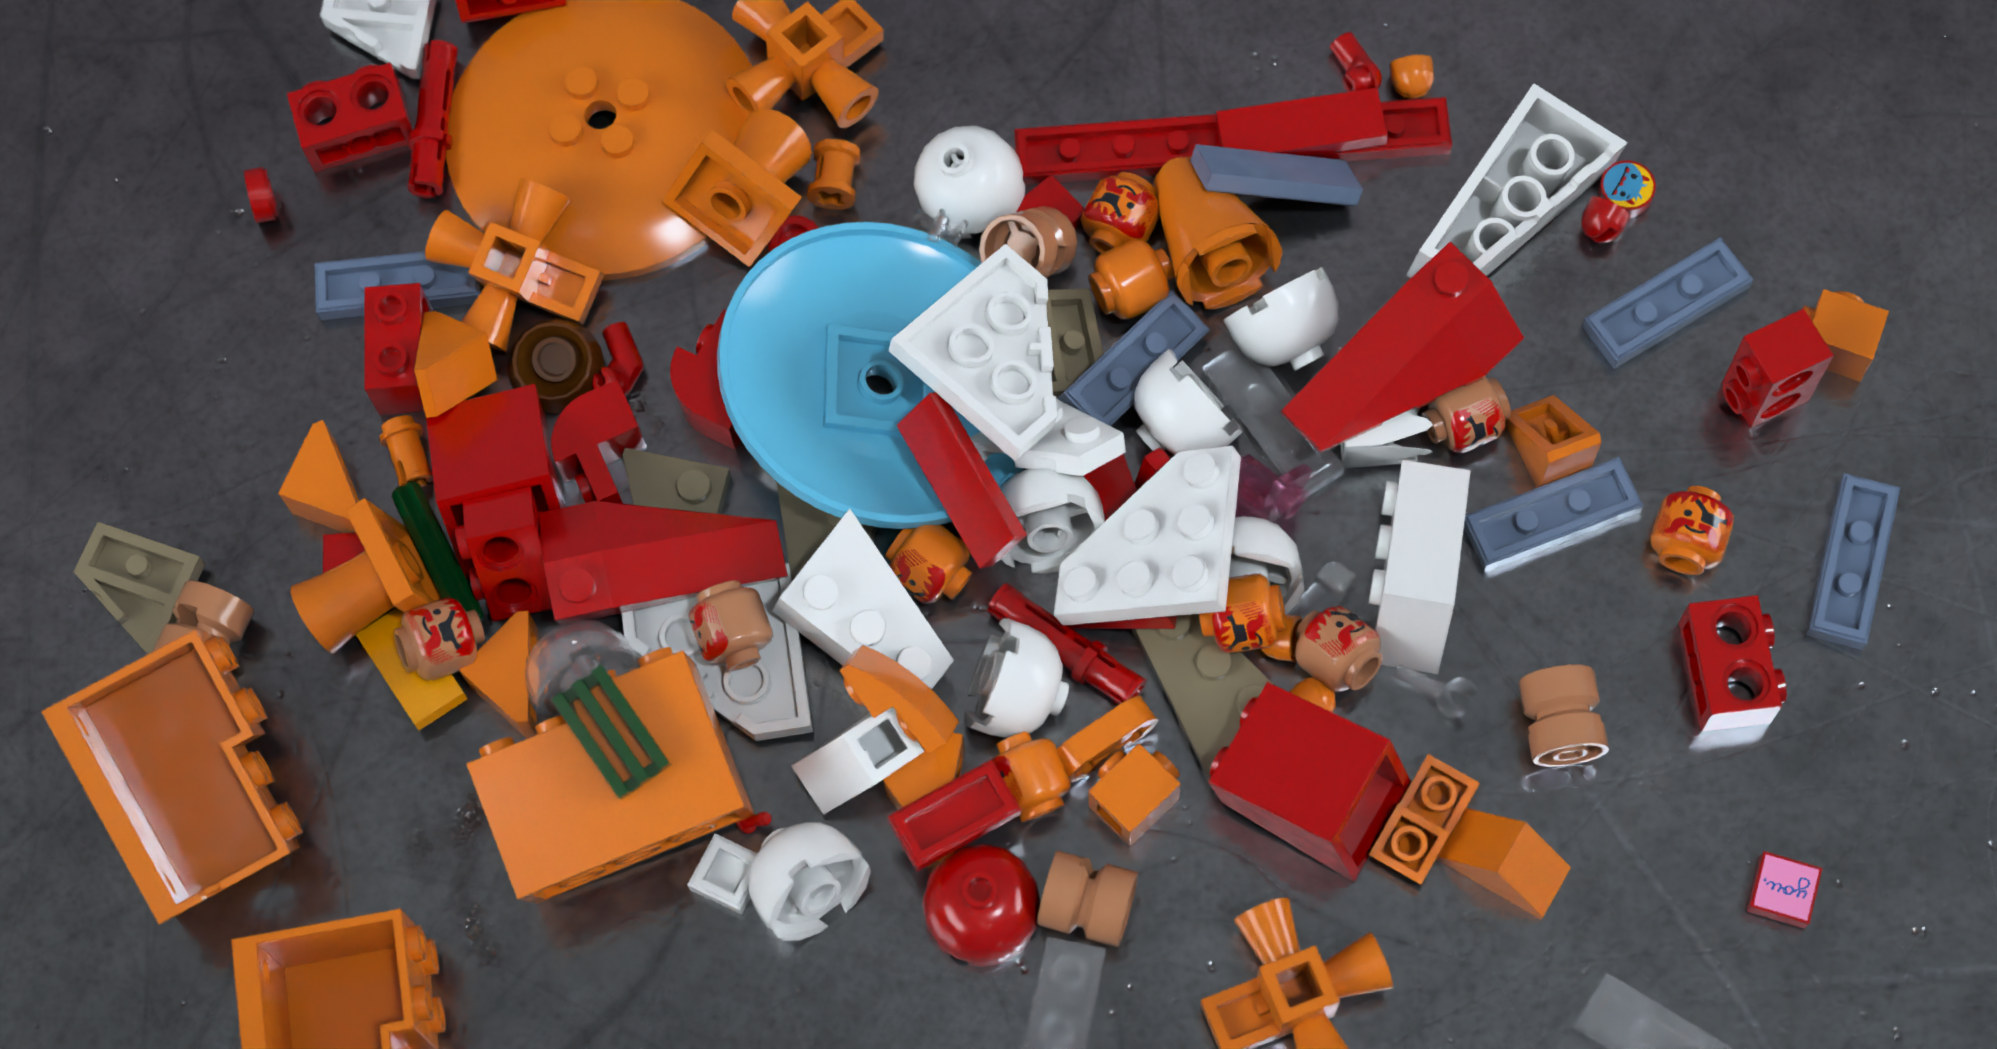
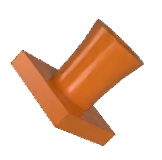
M771 109L755 110L747 116L734 144L712 129L700 143L662 202L748 267H751L802 198L785 183L809 163L812 154L810 141L803 129L787 115Z
M365 498L345 510L365 551L320 575L290 587L292 600L303 622L320 645L332 654H335L358 632L390 609L397 607L406 613L413 608L441 599L406 526Z

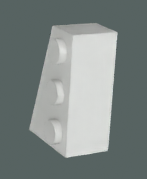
M1402 460L1398 482H1386L1381 514L1392 516L1390 526L1380 524L1375 559L1385 560L1384 570L1374 569L1368 604L1378 605L1374 629L1378 632L1381 640L1380 653L1383 656L1381 664L1383 666L1438 675L1455 603L1471 470Z
M851 509L846 512L787 587L772 610L841 665H844L854 650L865 645L898 662L916 675L929 688L933 689L954 661Z

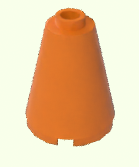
M1191 157L1174 158L1161 167L1154 179L1153 187L1155 188V196L1159 203L1160 218L1177 288L1186 303L1192 306L1193 301L1203 302L1206 309H1219L1236 304L1255 294L1263 287L1259 278L1270 266L1273 272H1276L1281 263L1283 249L1274 231L1235 194L1207 191L1190 162Z

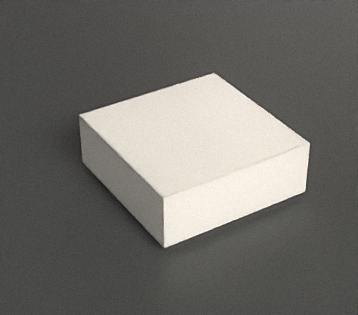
M714 834L688 883L689 889L742 915L751 898L748 877L757 853L720 835Z

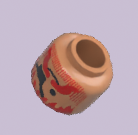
M1484 377L1466 387L1463 385L1435 398V401L1428 404V410L1422 413V417L1427 418L1433 424L1426 432L1435 444L1442 441L1451 451L1464 453L1502 436L1505 429V420L1511 417V408L1506 393L1498 380L1494 377L1488 379Z
M734 580L720 583L700 592L696 596L698 603L689 612V620L703 659L708 663H726L728 671L740 670L761 660L759 651L771 642L773 631L758 591L753 588L741 587L740 581Z
M451 597L441 598L413 608L406 613L404 612L401 619V627L395 628L393 631L396 648L405 670L408 673L416 671L421 678L428 681L460 672L459 669L472 664L477 658V644L485 642L483 626L477 612L474 609L465 612L463 606Z
M1343 606L1328 607L1322 612L1318 610L1312 611L1304 617L1297 627L1295 635L1299 640L1296 645L1295 657L1298 665L1334 692L1361 689L1373 679L1382 664L1383 656L1380 653L1381 640L1378 632L1351 610Z

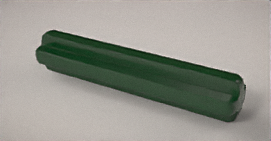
M410 481L404 486L396 487L391 497L440 597L456 599L463 606L465 612L474 609L480 621H482L483 612L481 606L476 601L473 590L420 484Z

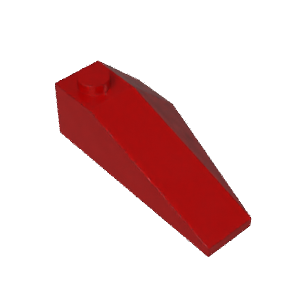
M1450 241L1412 276L1281 410V414L1322 453L1381 426L1383 422L1415 407L1418 409L1435 401V398L1463 385L1466 387L1483 379L1524 340V336L1492 281Z
M591 501L539 513L543 565L554 619L563 626L694 598L703 590L728 581H740L741 587L788 577L776 520L603 501Z

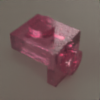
M1248 454L1242 457L1236 512L1247 517L1263 518L1270 522H1274L1282 516L1286 519L1291 518L1298 512L1308 497V492L1304 487L1313 470L1303 463L1278 477L1252 455Z

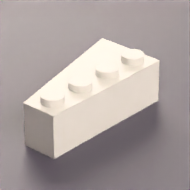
M1533 84L1419 250L1406 276L1409 278L1414 276L1450 241L1479 270L1488 276L1602 177L1604 171L1616 162L1628 142L1541 87Z

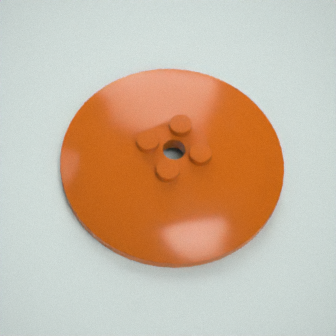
M567 0V6L522 13L500 28L482 45L467 65L453 93L448 133L452 137V149L446 151V160L455 192L474 225L485 234L490 222L508 229L510 228L520 178L538 182L562 193L571 200L542 242L549 251L601 271L604 274L602 281L640 276L665 268L686 258L712 240L662 202V200L700 143L712 129L734 144L747 116L732 99L726 86V79L752 67L736 40L719 23L704 12L680 0ZM607 110L616 114L615 121L607 128L595 129L588 125L590 117L596 112Z

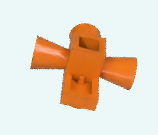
M738 0L732 12L733 20L767 42V60L726 79V86L732 99L746 116L758 109H772L789 88L802 101L817 91L840 128L854 125L870 111L878 98V88L847 69V67L883 41L884 29L855 0H840L822 14L808 1L791 13L783 0Z
M525 178L519 179L509 229L490 222L484 234L451 211L445 210L435 221L425 250L427 261L469 268L468 273L485 286L461 322L486 332L490 348L502 352L507 351L517 300L583 325L604 277L601 271L551 252L542 243L571 200L550 187Z
M1284 897L1255 906L1234 920V923L1263 964V966L1259 967L1257 978L1201 999L1200 1005L1218 1049H1253L1291 1033L1294 1036L1296 1049H1349L1329 1020V1018L1334 1017L1340 1002L1339 998L1393 989V982L1383 952L1371 932H1368L1324 962L1316 945L1300 951L1290 900Z

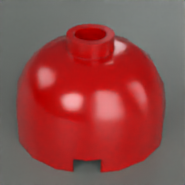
M984 843L961 847L944 857L929 876L923 898L927 930L939 949L949 956L951 954L956 959L967 961L968 964L979 967L1004 963L1026 948L1031 941V936L1037 929L1038 913L1041 904L1038 883L1024 861L1005 848Z

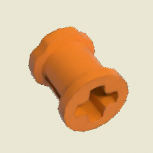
M824 139L814 144L813 149L814 160L817 162L814 182L809 184L806 196L812 204L824 209H848L854 205L856 192L852 188L854 167L860 163V148L846 140Z

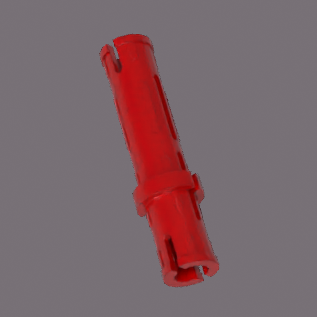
M442 40L430 41V44H424L415 129L410 131L408 146L412 150V161L407 189L411 194L423 198H434L436 194L439 196L442 194L446 151L452 149V137L448 133L458 49L455 45Z
M1005 583L989 602V608L986 612L997 620L1001 621L1002 619L1009 618L1045 634L1056 646L1063 666L1072 671L1071 677L1078 683H1089L1119 705L1132 697L1140 696L1144 690L1147 679L1127 668L1107 653L1108 647L1099 640L1091 642L1068 625L1063 626L1053 614L1028 599L1011 584Z

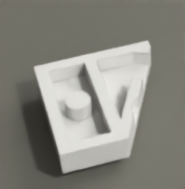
M324 0L320 16L325 27L383 62H391L393 68L408 77L420 79L423 65V47L428 42L436 0Z
M1056 399L1057 419L1053 429L1015 461V467L1025 469L1049 468L1057 473L1083 476L1126 453L1124 433ZM982 432L970 437L984 462L993 453L1006 454Z

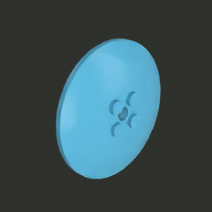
M848 222L807 231L774 248L758 261L736 289L725 313L718 341L717 374L727 414L741 441L759 465L796 497L838 518H843L846 512L851 509L860 524L880 528L910 529L923 525H940L951 522L952 520L896 426L929 393L935 391L889 352V347L894 336L982 263L954 244L932 234L909 227L876 222ZM879 375L886 378L891 383L893 392L883 395L872 391L866 383V377ZM954 409L969 437L981 432ZM993 453L985 461L1000 489L1012 476L1025 470V468L1015 467V461L1007 454Z

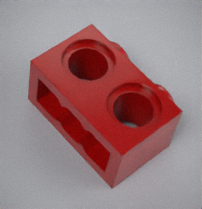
M391 62L380 66L367 65L357 69L353 74L330 81H314L306 84L300 90L287 93L301 148L314 173L408 145L410 131L414 129L403 88ZM377 102H386L380 108L372 110L369 109L373 104ZM327 117H334L327 124L317 125L321 120Z
M420 283L364 287V390L379 415L424 412L414 368L424 314L434 310Z
M1804 308L1743 336L1722 381L1724 397L1733 412L1736 414L1742 413L1750 428L1809 401L1834 356Z
M531 486L463 500L464 525L455 526V534L462 560L472 558L474 567L469 568V575L476 601L486 599L493 621L511 618L517 611L535 613L552 609L543 565L539 511Z
M1758 595L1689 603L1678 623L1701 732L1770 724L1781 709L1782 703L1786 702L1787 688L1782 670L1780 668L1774 669L1770 648H1773L1775 643L1774 626L1771 616L1768 613L1762 614ZM1721 626L1733 628L1740 634L1743 643L1732 645L1724 642L1719 637L1716 628ZM1740 681L1747 684L1753 691L1754 699L1741 700L1735 697L1729 690L1728 682Z

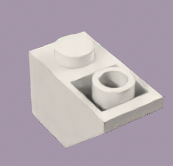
M892 707L876 718H873L871 713H868L792 764L791 767L824 815L874 786L919 756L924 750L918 741L911 740L903 732L897 720V712Z

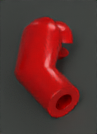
M1346 32L1337 37L1329 48L1346 71L1343 77L1345 90L1350 92L1377 87L1379 89L1382 83L1381 72L1353 33Z

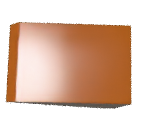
M437 311L425 312L414 372L425 416L429 418L441 415L497 381V376L486 332Z
M1555 395L1511 411V417L1505 420L1508 432L1536 488L1591 468L1602 443L1600 433Z
M324 420L312 424L278 495L294 515L344 533L356 532L345 510L359 502L360 499L337 441Z
M517 611L477 651L475 661L459 669V671L474 692L528 739L537 735L534 727L538 725V628L529 611Z
M952 733L947 743L929 754L924 750L919 756L883 779L886 795L897 810L961 776L965 755L963 734Z
M1466 808L1437 858L1441 863L1541 920L1571 869L1526 822Z

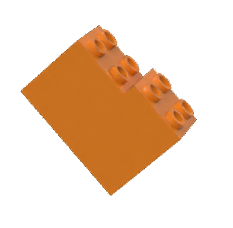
M196 629L41 711L158 924L167 921L300 848L301 846L296 836L303 833V829L287 802L277 805L267 785L274 782L275 779L262 754L258 750L248 752L245 747L249 742L265 734L260 722L268 717L260 700L251 687L248 689L245 687L241 689L231 672L238 668L239 664L223 636L219 638L216 635L211 636L210 632Z
M666 647L648 653L637 660L640 668L620 676L617 675L616 670L607 671L672 764L623 800L618 798L562 715L536 725L534 728L537 735L521 742L514 743L513 737H506L491 742L478 750L481 758L466 763L517 899L536 904L755 815L697 665L683 650L673 654L671 647ZM598 685L591 690L643 768L651 764L653 760L602 686ZM578 699L573 704L577 714L625 782L633 776L582 700Z
M402 909L231 939L241 1049H439L437 1033L445 1032L446 1020L440 996L433 997L431 975L439 973L436 944L433 938L426 939L421 925H415Z

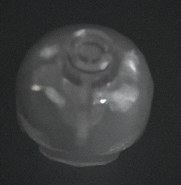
M576 620L561 624L547 632L533 646L526 659L524 681L528 700L541 722L560 716L561 713L551 700L554 696L570 689L573 683L580 678L584 679L590 675L591 671L600 664L607 671L616 670L618 676L640 668L637 661L638 657L629 642L619 631L597 620Z

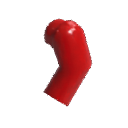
M616 322L607 326L602 332L612 360L607 367H602V375L594 374L592 386L593 389H596L618 379L626 397L640 376L644 364L626 322Z

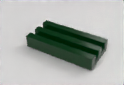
M600 664L591 671L590 675L584 679L580 678L571 685L570 689L564 693L560 692L551 700L618 798L623 800L672 764L605 667ZM598 685L602 686L653 760L645 768H643L592 694L591 690ZM578 699L582 700L633 776L625 782L571 705Z

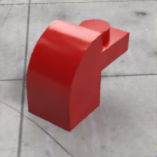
M723 309L714 325L708 324L701 332L696 344V354L678 346L676 347L671 360L670 376L679 407L686 421L700 434L736 450L741 439L727 414L717 374L719 334L727 311Z
M617 379L577 397L565 407L553 428L551 450L564 483L575 479L585 503L603 501L623 504L606 465L623 458L625 448L642 450L646 448V444Z

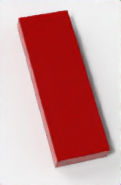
M1378 87L1216 111L1215 118L1220 147L1311 156L1385 145L1388 137Z
M936 392L929 393L896 426L979 569L993 566L1026 537L1027 533L952 406Z

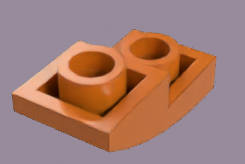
M865 645L854 650L839 670L844 677V685L847 692L857 704L865 705L873 718L893 707L897 712V720L903 732L911 740L918 741L927 754L947 743L960 722L934 691L916 675L893 659Z
M1427 754L1369 855L1422 885L1480 783Z

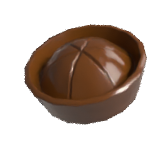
M556 318L537 322L523 331L511 348L507 367L510 384L513 389L536 384L544 412L557 414L561 413L577 397L594 390L592 378L595 373L602 375L601 369L605 365L602 349L590 331L576 322Z

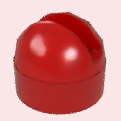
M1592 196L1582 214V231L1596 243L1611 242L1616 240L1623 232L1630 219V214L1624 208L1607 199Z

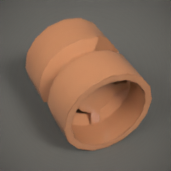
M1041 206L999 216L987 225L981 236L979 251L983 263L1006 244L1045 278L1059 275L1070 266L1076 255L1077 238L1075 228L1067 216L1055 208Z
M188 580L184 583L172 608V612L177 620L175 623L164 625L152 652L195 629L210 632L211 636L216 635L218 638L223 636L229 646L230 643L242 641L255 613L254 609L248 603L222 589L199 581Z
M1553 666L1529 673L1520 679L1518 685L1523 713L1528 718L1536 720L1529 726L1528 735L1533 763L1545 767L1574 765L1599 758L1608 752L1609 745L1605 724L1601 721L1600 714L1591 712L1598 706L1600 698L1595 671L1590 666Z
M1058 850L1053 858L1038 913V926L1070 934L1078 926L1083 928L1086 939L1119 947L1129 918L1139 872L1108 863L1097 871L1092 868L1089 858Z

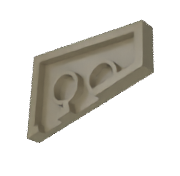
M1199 614L1177 615L1175 629H1132L1162 691L1165 692L1179 720V726L1187 742L1191 744L1202 766V772L1208 782L1211 778L1210 769L1215 756L1223 747L1230 746L1240 729V717L1246 704L1251 698L1259 697L1267 682L1273 683L1241 652L1225 653L1217 646L1214 636L1204 637Z

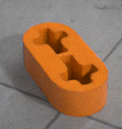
M1141 696L1132 697L1121 703L1057 748L1071 783L1086 777L1101 767L1116 752L1128 749L1145 737L1157 725L1158 719Z

